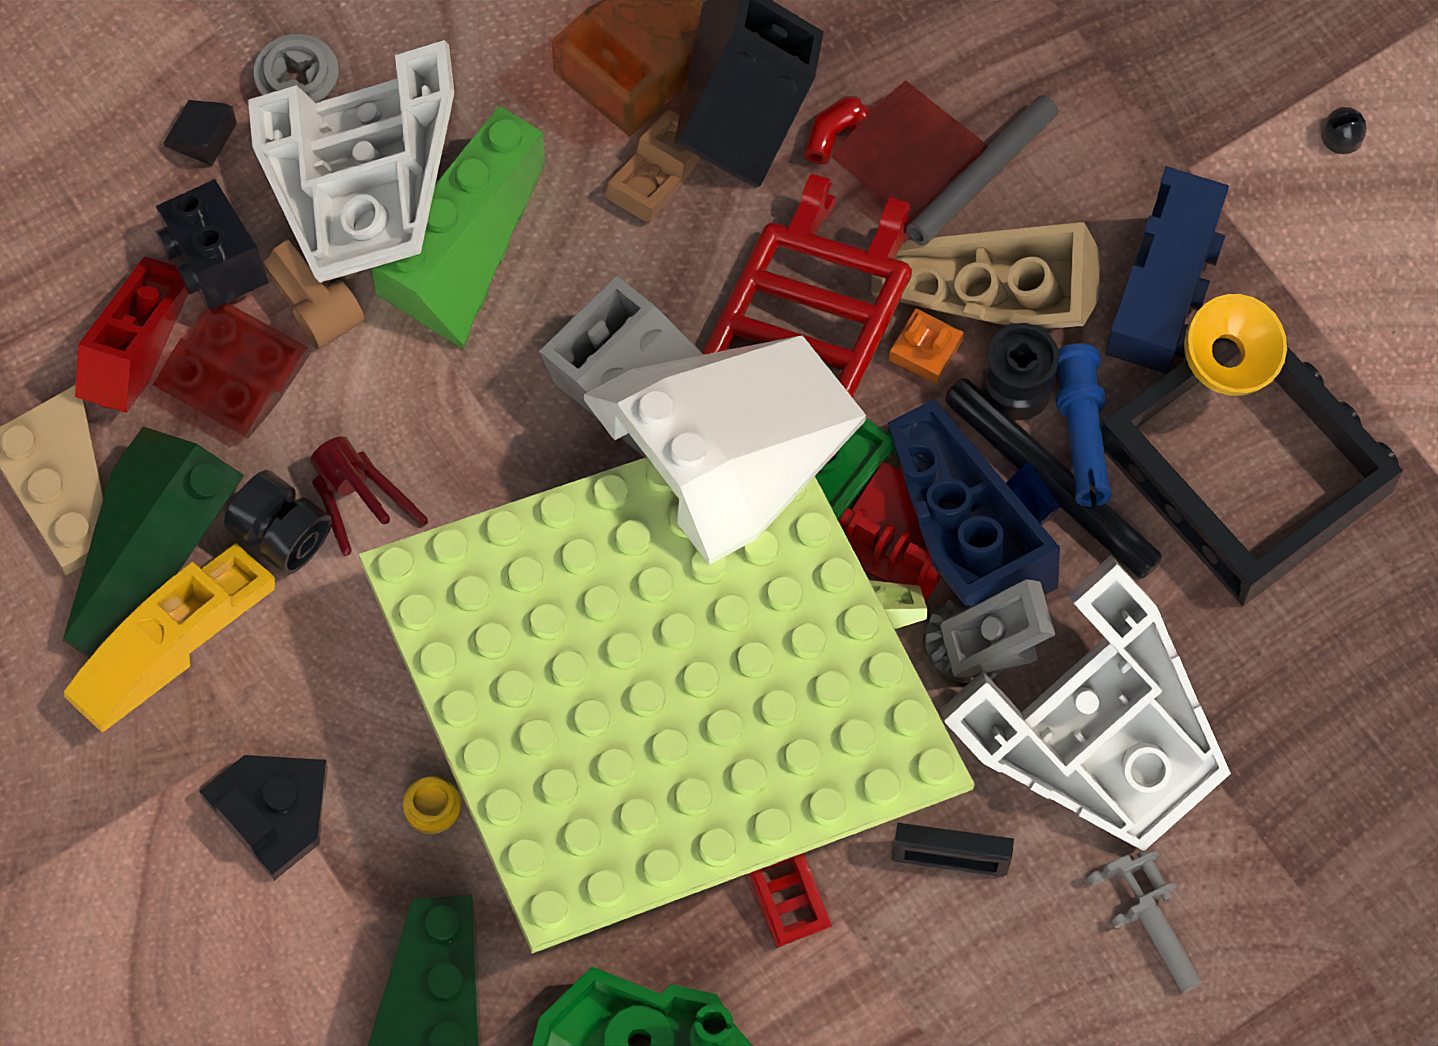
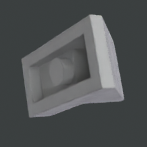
M1028 579L940 623L953 675L960 678L980 674L982 671L986 673L1030 664L1038 660L1035 645L1055 635L1041 582Z

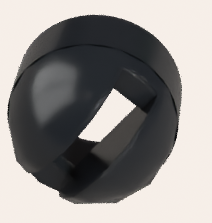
M1339 107L1333 110L1325 119L1321 131L1322 141L1328 149L1335 153H1353L1363 143L1367 129L1366 121L1358 110L1352 107ZM1346 123L1335 129L1333 128V125Z

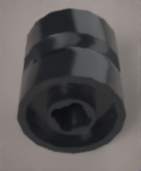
M1017 323L1000 329L990 340L981 380V391L1014 421L1028 420L1040 414L1049 403L1059 363L1058 346L1052 336L1039 326Z
M266 469L252 477L239 490L226 511L224 525L227 530L248 546L255 547L261 544V556L284 574L290 575L305 566L318 552L330 532L332 519L330 515L309 499L302 497L295 500V489L274 472Z

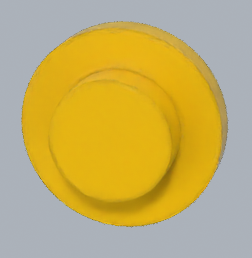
M428 776L415 781L407 789L403 798V811L407 822L414 829L425 834H437L448 830L455 824L461 812V799L459 792L451 782L441 777Z

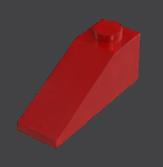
M144 256L79 342L75 386L76 398L124 413L129 411L149 383L188 296V292L178 275L175 265Z

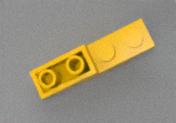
M237 543L203 568H200L192 561L148 597L100 645L64 690V698L103 733L190 667L189 654L274 591L275 577Z

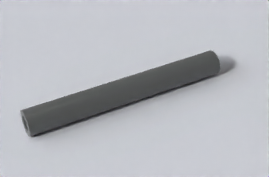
M1040 95L907 225L906 231L909 237L919 245H927L1058 115L1059 111L1055 102L1045 95Z

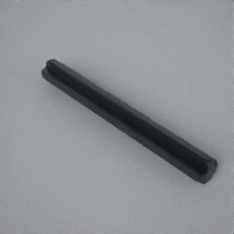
M961 378L951 386L946 393V404L1137 577L1145 578L1157 568L1162 558L1161 552L1108 504L1105 503L1097 506L1096 494L1091 489L1092 507L1078 504L1075 500L1073 473L969 379Z

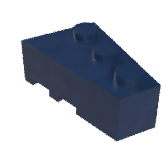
M1168 166L1165 167L1152 214L1149 215L1144 230L1145 234L1128 278L1110 333L1105 355L1165 374L1169 373L1174 355L1185 358L1184 339L1188 327L1185 322L1189 310L1198 311L1202 307L1210 284V280L1201 278L1205 263L1216 266L1226 236L1216 232L1229 185Z

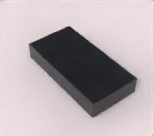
M897 822L892 860L898 863L1004 877V875L1008 874L1012 860L1014 838Z

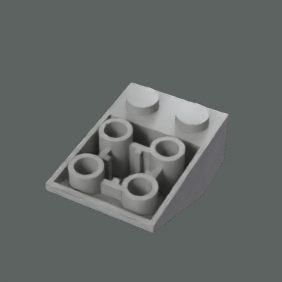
M618 276L608 283L539 350L553 383L594 417L596 415L584 401L585 393L631 369L703 355L654 304ZM629 433L620 437L642 456L647 457Z

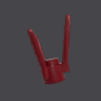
M346 437L332 438L320 445L312 454L310 463L318 473V476L312 481V485L322 498L326 513L331 516V527L342 555H350L352 549L333 495L335 491L341 496L349 495L356 491L381 524H388L390 521V516L366 485L367 477L420 526L427 525L428 518L373 465L365 452L357 453Z

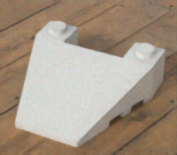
M1110 555L1068 593L1073 603L1105 638L1023 712L1008 699L983 671L940 710L943 721L983 764L999 773H1005L1027 785L1032 791L1060 803L1078 813L1080 817L1145 851L1231 773L1202 707L1197 700L1157 606Z

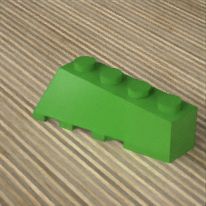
M499 105L435 184L421 254L371 268L375 294L464 350L471 335V326L478 310H482L489 294V285L499 263L502 264L509 249V240L517 222L521 221L546 164L543 132Z

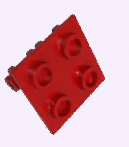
M883 461L853 509L847 508L839 520V524L865 572L883 582L920 586L925 603H927L942 577L932 566L902 471Z

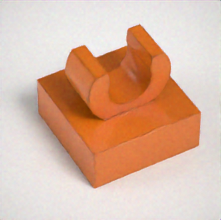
M915 308L890 350L889 361L937 385L960 347L964 332Z

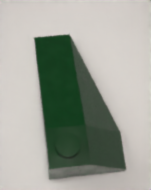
M142 427L111 470L63 641L90 658L131 613L163 584L180 572L236 491L244 475L197 443Z

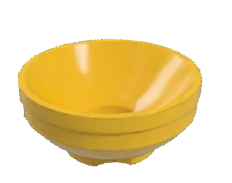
M1226 294L1208 301L1194 314L1186 330L1184 348L1190 369L1195 377L1206 387L1224 395L1242 396L1264 388L1280 373L1285 363L1287 340L1280 320L1266 304L1254 297L1243 294ZM1227 338L1237 344L1241 352V360L1238 366L1227 368L1216 362L1212 354V345L1215 340Z

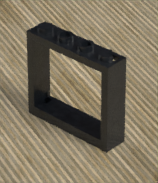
M1227 338L1217 339L1212 345L1213 357L1221 366L1240 353L1237 344ZM1288 344L1285 363L1274 380L1365 479L1258 560L1254 558L1138 429L1140 425L1200 382L1190 369L1187 360L1104 420L1101 427L1104 453L1242 606L1246 605L1392 494L1403 472L1391 448L1385 443L1376 442L1362 427L1361 420L1356 411L1348 403L1339 402L1325 387L1324 380L1318 370L1312 364L1302 362L1291 351Z

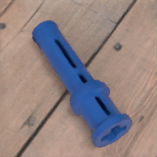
M1071 344L1058 349L1059 363L1056 374L1059 375L1060 391L1056 396V406L1059 412L1067 418L1074 471L1075 500L1081 506L1092 507L1090 486H1094L1097 506L1107 503L1112 496L1106 469L1099 413L1103 410L1106 403V394L1104 389L1098 385L1096 370L1100 367L1101 357L1098 349L1092 345Z

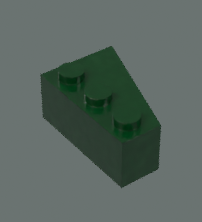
M472 895L412 899L368 1046H481L476 915Z

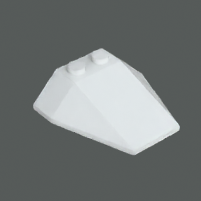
M445 40L395 55L397 79L318 103H315L297 85L248 100L252 147L312 273L319 282L421 254L455 93L449 44Z
M803 335L631 369L584 394V401L614 441L629 433L679 498L677 524L708 565L756 540L866 419V414Z

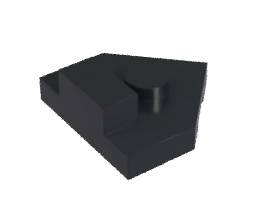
M244 755L199 792L202 799L275 881L320 844L322 806L328 765L327 761L322 759Z

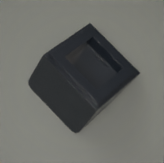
M188 100L165 139L164 146L212 166L237 124L233 107L225 103Z

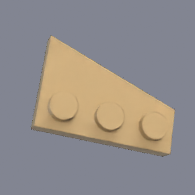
M76 385L0 427V471L65 576L85 565L104 498L95 458L94 444L86 414L85 401L75 397Z

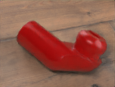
M844 96L818 113L814 118L803 156L812 163L827 164L830 160L837 134L846 127L853 132L865 129L872 116L870 108L865 104H861V100L858 97Z

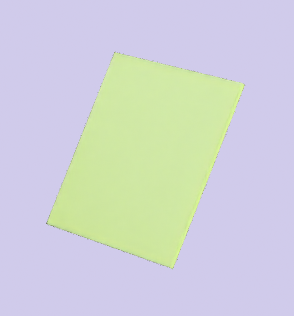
M647 457L359 554V561L531 953L974 789L975 784L815 476L756 540L708 565L677 524L679 498Z

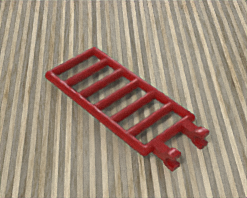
M811 173L803 189L801 203L790 225L786 226L771 222L763 228L701 353L705 355L727 350L734 336L761 344L803 335L744 316L756 291H760L864 324L852 350L803 335L827 366L842 370L838 380L853 398L911 279L912 269L909 264L895 259L901 245L909 238L906 227L913 220L907 218L911 207L908 202L889 197L881 216L880 226L868 251L816 235L823 220L829 217L837 201L835 196L828 194L832 186L831 180ZM778 246L886 280L875 303L871 304L769 272L767 269Z

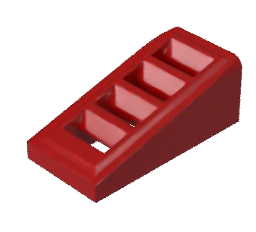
M804 853L744 875L776 948L832 927ZM789 863L793 873L766 883L763 875L764 871ZM795 884L799 885L802 895L775 905L771 896L772 893ZM806 905L808 906L812 916L783 927L780 915Z

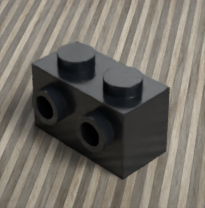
M216 179L156 206L163 228L156 230L155 233L169 261L176 257L179 258L180 263L176 264L175 267L189 295L198 291L209 311L269 283L256 244Z

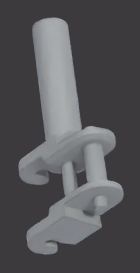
M1140 851L1137 854L1139 858L1133 861L1129 855H1126L1106 865L1101 873L1096 871L1090 874L1087 879L1091 886L1098 885L1114 876H1117L1119 879L1125 878L1137 902L1135 906L1128 910L1126 915L1119 914L1114 917L1112 923L1115 928H1120L1140 919L1182 993H1187L1203 983L1162 910L1156 905V901L1161 898L1164 902L1172 899L1170 893L1177 888L1175 882L1165 883L1154 864V861L1159 857L1157 851L1148 854L1145 851ZM1144 869L1155 890L1145 895L1133 876V873Z

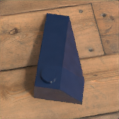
M935 399L888 422V432L932 566L964 605L975 606L1026 579L1041 582L1044 595L1058 588L1060 546Z

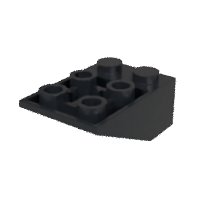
M707 0L703 2L674 143L754 188L760 187L815 79L824 31L772 0Z

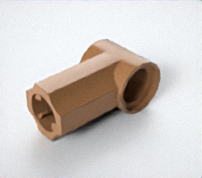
M288 239L272 249L269 257L263 262L265 272L291 305L297 324L316 349L322 348L365 321L359 303L343 281L331 279L319 282L315 279L297 240L291 241Z

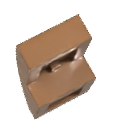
M668 109L640 137L637 153L607 182L604 196L606 199L648 224L673 197L701 159V157L674 143L680 115L671 109Z

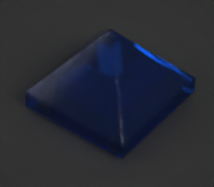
M1026 463L1006 482L1041 525L1060 508L1031 463Z

